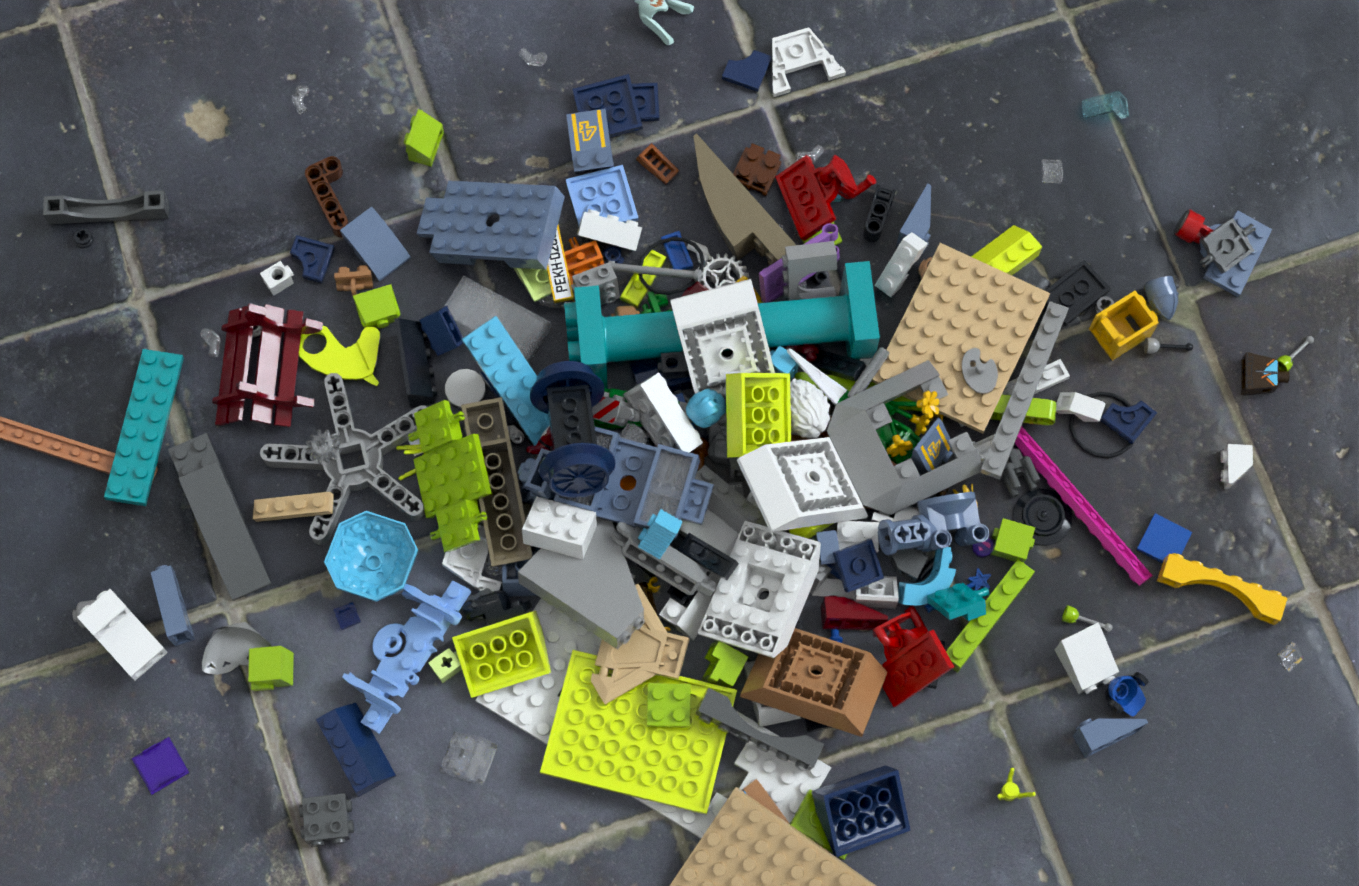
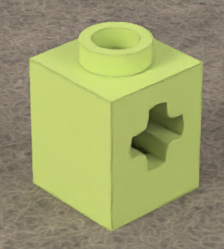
M450 648L429 662L431 669L442 684L462 670L457 651L452 652ZM445 661L451 663L450 668L444 665Z

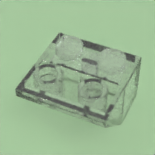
M454 732L439 772L469 783L483 785L498 745L481 736Z

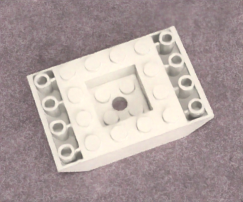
M751 279L670 300L695 394L710 388L717 393H721L726 402V374L775 373ZM728 348L733 351L730 357H723L721 355L724 349Z
M829 437L767 444L737 459L770 532L868 517Z
M744 521L730 554V557L739 564L728 580L720 578L697 634L775 658L788 646L818 573L821 543L783 531L770 532L766 526ZM763 591H769V596L766 599L761 600L759 598Z

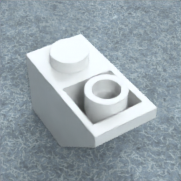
M1227 444L1224 450L1221 451L1220 461L1224 463V470L1221 471V482H1224V489H1229L1252 467V445Z

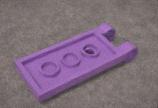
M832 223L824 225L822 233L811 238L805 244L837 240L838 227ZM835 245L838 261L840 258L839 248ZM782 258L759 272L761 301L763 303L772 302L783 295V286H786V283L783 282L782 271H785L786 268H783ZM814 272V273H811V274L805 276L804 278L801 279V281L799 282V284L802 283L803 281H805L806 279H808L809 277H811L812 275H814V274L817 273V272Z

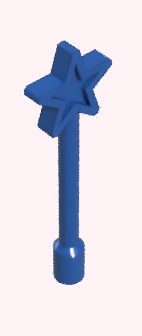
M978 568L976 576L968 578V581L971 583L967 584L969 588L975 587L974 590L976 591L980 587H986L989 590L990 586L987 580L991 577V574L983 575ZM930 604L924 606L928 613L935 610Z

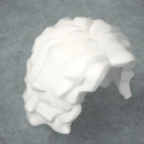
M801 379L790 381L791 434L808 439H817L820 433L828 429L830 423V415L828 413L830 404H828L827 396L823 395L824 392Z

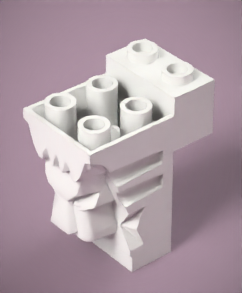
M111 589L101 592L97 596L96 601L91 605L85 606L80 611V615L77 616L135 681L168 653Z

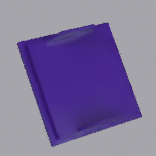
M170 737L152 745L132 758L151 795L189 773Z

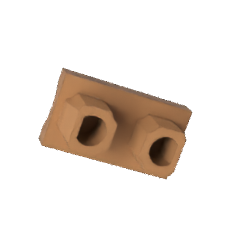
M367 265L357 267L356 272H350V269L347 267H339L338 273H334L337 291H351L353 296L357 295V290L373 288L371 270L368 269Z

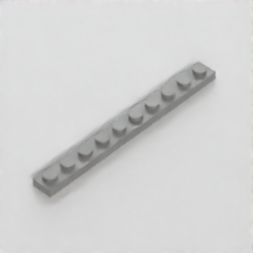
M1049 302L980 473L1000 480L1068 313V307Z

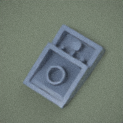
M373 207L367 209L340 230L342 237L353 248L359 259L368 266V269L371 270V273L379 282L411 259L398 238Z

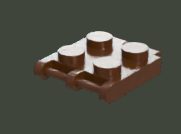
M752 143L750 148H745L733 175L736 178L740 177L749 181L745 182L738 179L742 185L746 186V189L750 190L752 188L763 193V196H767L775 176L782 165V162L779 161L781 155L770 150L765 155L763 154L765 148ZM753 183H754V184H757V185H759V186H762V187H764L765 189H762V188H760V187H757V186L753 185Z

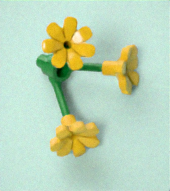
M925 391L923 398L917 402L890 401L884 404L890 417L897 412L915 423V434L918 436L926 432L925 426L929 424V419L933 417V414L939 413V408L936 407L939 405L936 391ZM898 406H917L922 408L924 415L920 417L915 414L911 415L899 409ZM892 420L889 426L893 434L892 440L894 444L887 448L886 451L887 454H891V457H896L899 453L900 456H904L907 454L906 450L913 448V444L911 441L901 440L900 435H897Z

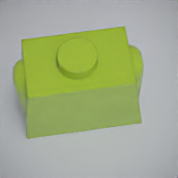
M391 284L353 295L363 327L385 328L390 323L395 322L396 318L400 317V310Z

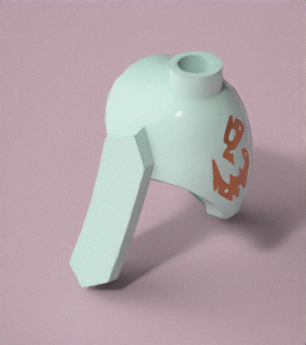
M678 0L634 1L639 4V17L642 22L655 32L666 45H671L674 43V40L652 19L653 15L658 11H667L668 7L680 14H690L694 9V6Z

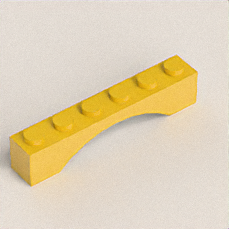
M1176 553L1168 554L1164 558L1157 579L1158 582L1174 588L1192 584L1219 587L1240 599L1250 610L1254 618L1272 625L1281 621L1287 602V597L1282 596L1278 591L1265 590L1257 583L1249 584L1242 581L1243 579L1238 576L1225 575L1220 569H1209L1204 567L1201 562L1188 561L1182 555Z

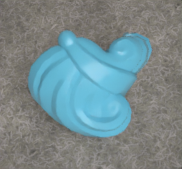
M710 388L694 394L686 406L687 416L696 426L701 428L712 426L726 413L724 397L721 393H717Z

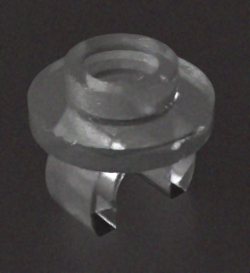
M488 555L483 569L491 576L502 574V565L492 567L490 555Z

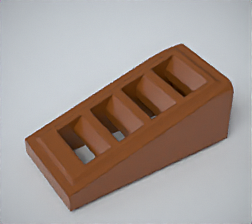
M652 143L636 158L644 168L665 185L680 171ZM652 154L653 156L648 160L646 157ZM655 159H658L659 161L655 165H653L652 162ZM664 164L665 166L659 171L657 168ZM669 168L671 172L665 177L663 173Z

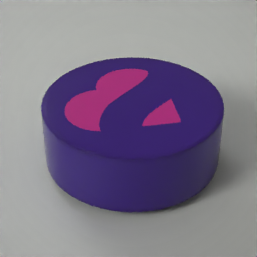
M990 538L984 542L972 545L973 553L981 558L989 556L993 550V542Z

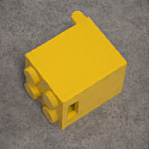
M1133 291L1096 314L1089 330L1113 361L1145 341L1146 337L1150 338L1159 322L1155 312L1150 311L1146 306L1143 296ZM1131 315L1140 327V330L1135 332L1125 318Z

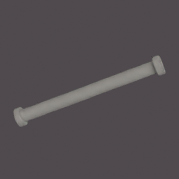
M609 261L613 270L618 272L688 278L698 282L702 278V271L700 269L690 271L615 263V261Z

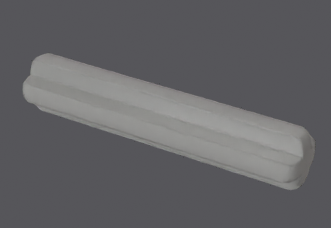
M880 347L849 391V398L868 387L889 356V352L886 349Z

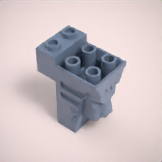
M541 448L536 460L528 458L525 462L521 463L517 473L523 485L521 487L522 502L533 505L536 496L554 501L556 493L552 491L550 484L545 482L539 473L540 462L551 451Z

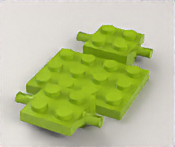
M443 400L414 413L417 431L409 433L408 437L410 438L408 439L411 442L419 439L422 453H426L413 459L426 518L437 517L439 526L438 530L430 533V538L433 541L441 538L444 552H451L480 540L478 523L487 520V514L484 511L479 513L477 500L492 494L479 435L471 434L463 438L459 421L465 419L464 413L460 411L453 415L449 401Z

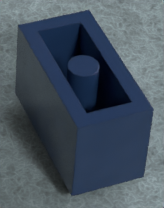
M447 306L419 319L421 328L427 334L431 348L436 352L437 356L463 344L461 340L463 337Z

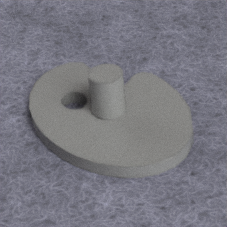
M972 348L965 353L962 360V374L967 385L979 394L991 392L995 388L998 378L994 360L990 359L986 363H981L980 350L978 348ZM971 361L975 362V367L970 366Z

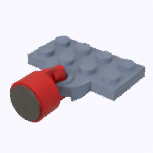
M1191 209L1186 210L1174 230L1175 236L1188 243L1194 241L1200 244V253L1203 257H1206L1208 255L1200 240L1221 224L1208 227L1203 224L1205 217ZM1237 210L1232 218L1239 227L1244 229L1249 224H1253L1252 228H1256L1255 231L1247 236L1249 243L1255 251L1222 274L1216 264L1211 262L1203 276L1207 281L1236 297L1241 295L1272 231L1271 228Z

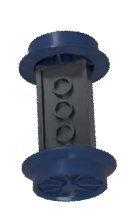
M562 361L545 367L538 374L536 383L530 390V400L533 406L549 416L553 451L548 453L540 462V476L545 482L550 484L553 492L568 498L587 497L601 491L608 484L609 475L613 472L616 464L613 453L607 448L597 445L592 407L597 405L602 399L605 391L604 384L588 365L577 361Z

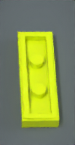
M651 250L645 257L642 266L661 268L666 260V256ZM638 273L633 274L620 296V300L636 308L639 307L648 291L639 280ZM642 274L643 279L649 286L652 285L657 276Z

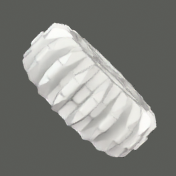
M727 253L724 254V258H720V255L716 254V259L710 256L709 262L705 261L702 278L699 283L710 290L712 288L708 285L706 278L711 279L710 281L717 288L736 282L730 276V271H733L738 279L742 276L749 278V273H746V266H741V260L735 262V256L728 259ZM726 275V280H723L719 285V280H722Z

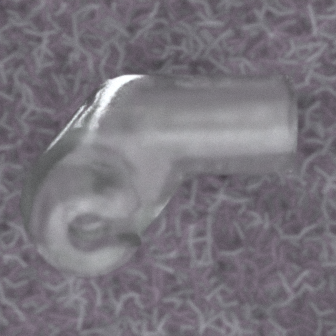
M522 48L518 53L529 66H543L547 62V55L544 52L532 55L526 48Z
M302 85L295 89L292 98L299 115L307 112L303 99L310 92L307 86Z
M816 145L811 152H797L795 159L798 161L807 155L814 164L824 152V149L820 145Z
M549 296L539 300V304L542 306L565 309L564 303L570 302L569 300L554 303L553 297Z
M202 329L200 336L210 345L208 355L218 357L221 343L220 337L212 329Z

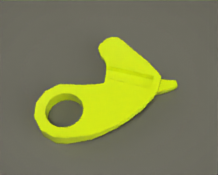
M323 326L322 331L314 334L324 336L327 343L324 350L317 354H309L303 349L305 339L313 334H301L299 357L311 369L324 375L337 373L345 380L364 379L374 386L379 384L373 375L378 361L380 332L377 328L365 327L357 342L350 347L344 348L330 330Z

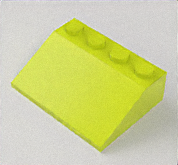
M790 373L726 374L727 458L742 457L767 444L791 442Z
M536 610L452 637L471 698L551 673L543 630Z

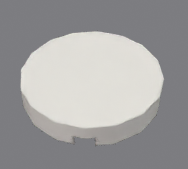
M460 369L452 373L445 384V394L448 401L462 409L461 405L481 401L486 393L485 382L481 375L470 369Z

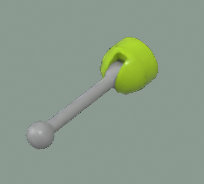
M1308 336L1306 341L1290 356H1280L1277 359L1278 370L1289 371L1293 365L1292 359L1308 344H1312L1314 338Z
M1067 605L1062 615V621L1074 623L1077 620H1081L1093 625L1099 623L1100 627L1104 628L1107 632L1112 630V625L1109 623L1103 624L1079 616L1077 609Z

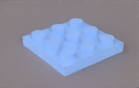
M623 165L566 179L578 227L582 213L588 212V209L600 212L599 216L607 218L608 214L619 217L618 221L624 223L627 220L638 221L637 211Z

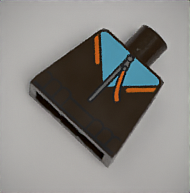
M1248 352L1241 359V395L1273 393L1278 388V383L1289 382V371L1278 370L1277 359Z

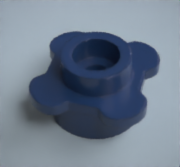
M609 247L602 251V256L605 257V264L609 261L623 264L624 258L621 257L620 247Z

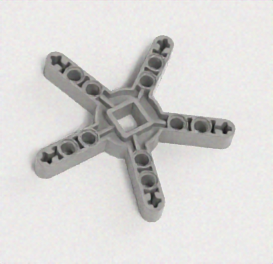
M330 373L326 376L324 384L336 433L328 439L324 446L266 444L260 450V456L268 467L325 470L330 480L326 492L341 494L338 500H333L332 517L325 519L323 515H317L313 519L309 534L317 545H325L330 540L351 491H359L370 487L412 521H419L425 515L421 500L382 469L383 455L408 441V438H410L408 434L417 431V426H414L413 420L415 421L414 413L427 408L426 406H418L375 433L369 434L364 430L355 428L343 379L337 373ZM337 382L338 392H335L333 389V383ZM339 400L344 401L341 406L337 407L334 405ZM342 419L349 420L346 425H339ZM404 425L411 426L408 431L400 430ZM387 435L393 436L389 442L383 441V438ZM362 450L365 465L344 470L340 455ZM289 454H296V457L294 459H286ZM309 455H317L315 460H307V457ZM383 481L389 482V484H388L387 487H385V488H380V487H379V484H380L381 482H383ZM397 494L404 495L402 500L397 501L394 499ZM410 506H412L414 509L418 508L419 511H411ZM321 531H323L324 534H319V536L317 537L316 533H320Z

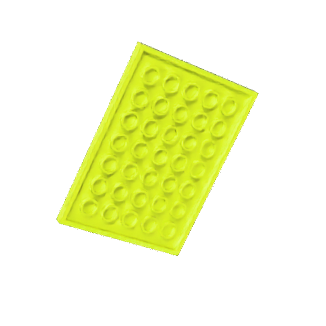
M572 650L540 774L707 815L727 733L719 730L718 725L712 722L710 724L702 722L695 713L708 688L727 696L732 706H734L737 690L679 676V680L655 675L605 705L591 682L592 673L599 674L601 668L595 666L597 655ZM609 669L607 677H612L613 670ZM648 683L691 684L690 728L647 727Z

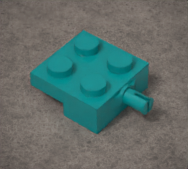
M958 583L947 589L937 590L935 593L927 595V602L949 620L963 616L969 621L986 615L985 599L982 597L988 596L989 590L984 587L973 591L964 583Z

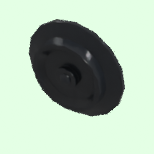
M1038 488L1034 491H1027L1018 499L1013 510V521L1035 527L1033 534L1034 544L1048 546L1058 543L1067 535L1072 525V512L1070 506L1062 501L1058 493L1050 489Z

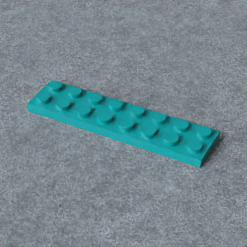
M143 349L104 495L105 500L141 506L147 505L184 360L183 355Z

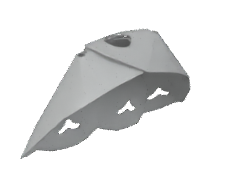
M247 622L219 627L213 631L206 645L202 659V671L218 675L228 673L239 665L249 666V659H247L249 657V648L272 646ZM225 661L231 663L230 665H225V667H223ZM210 663H212V665L215 666V668H207V666H209Z

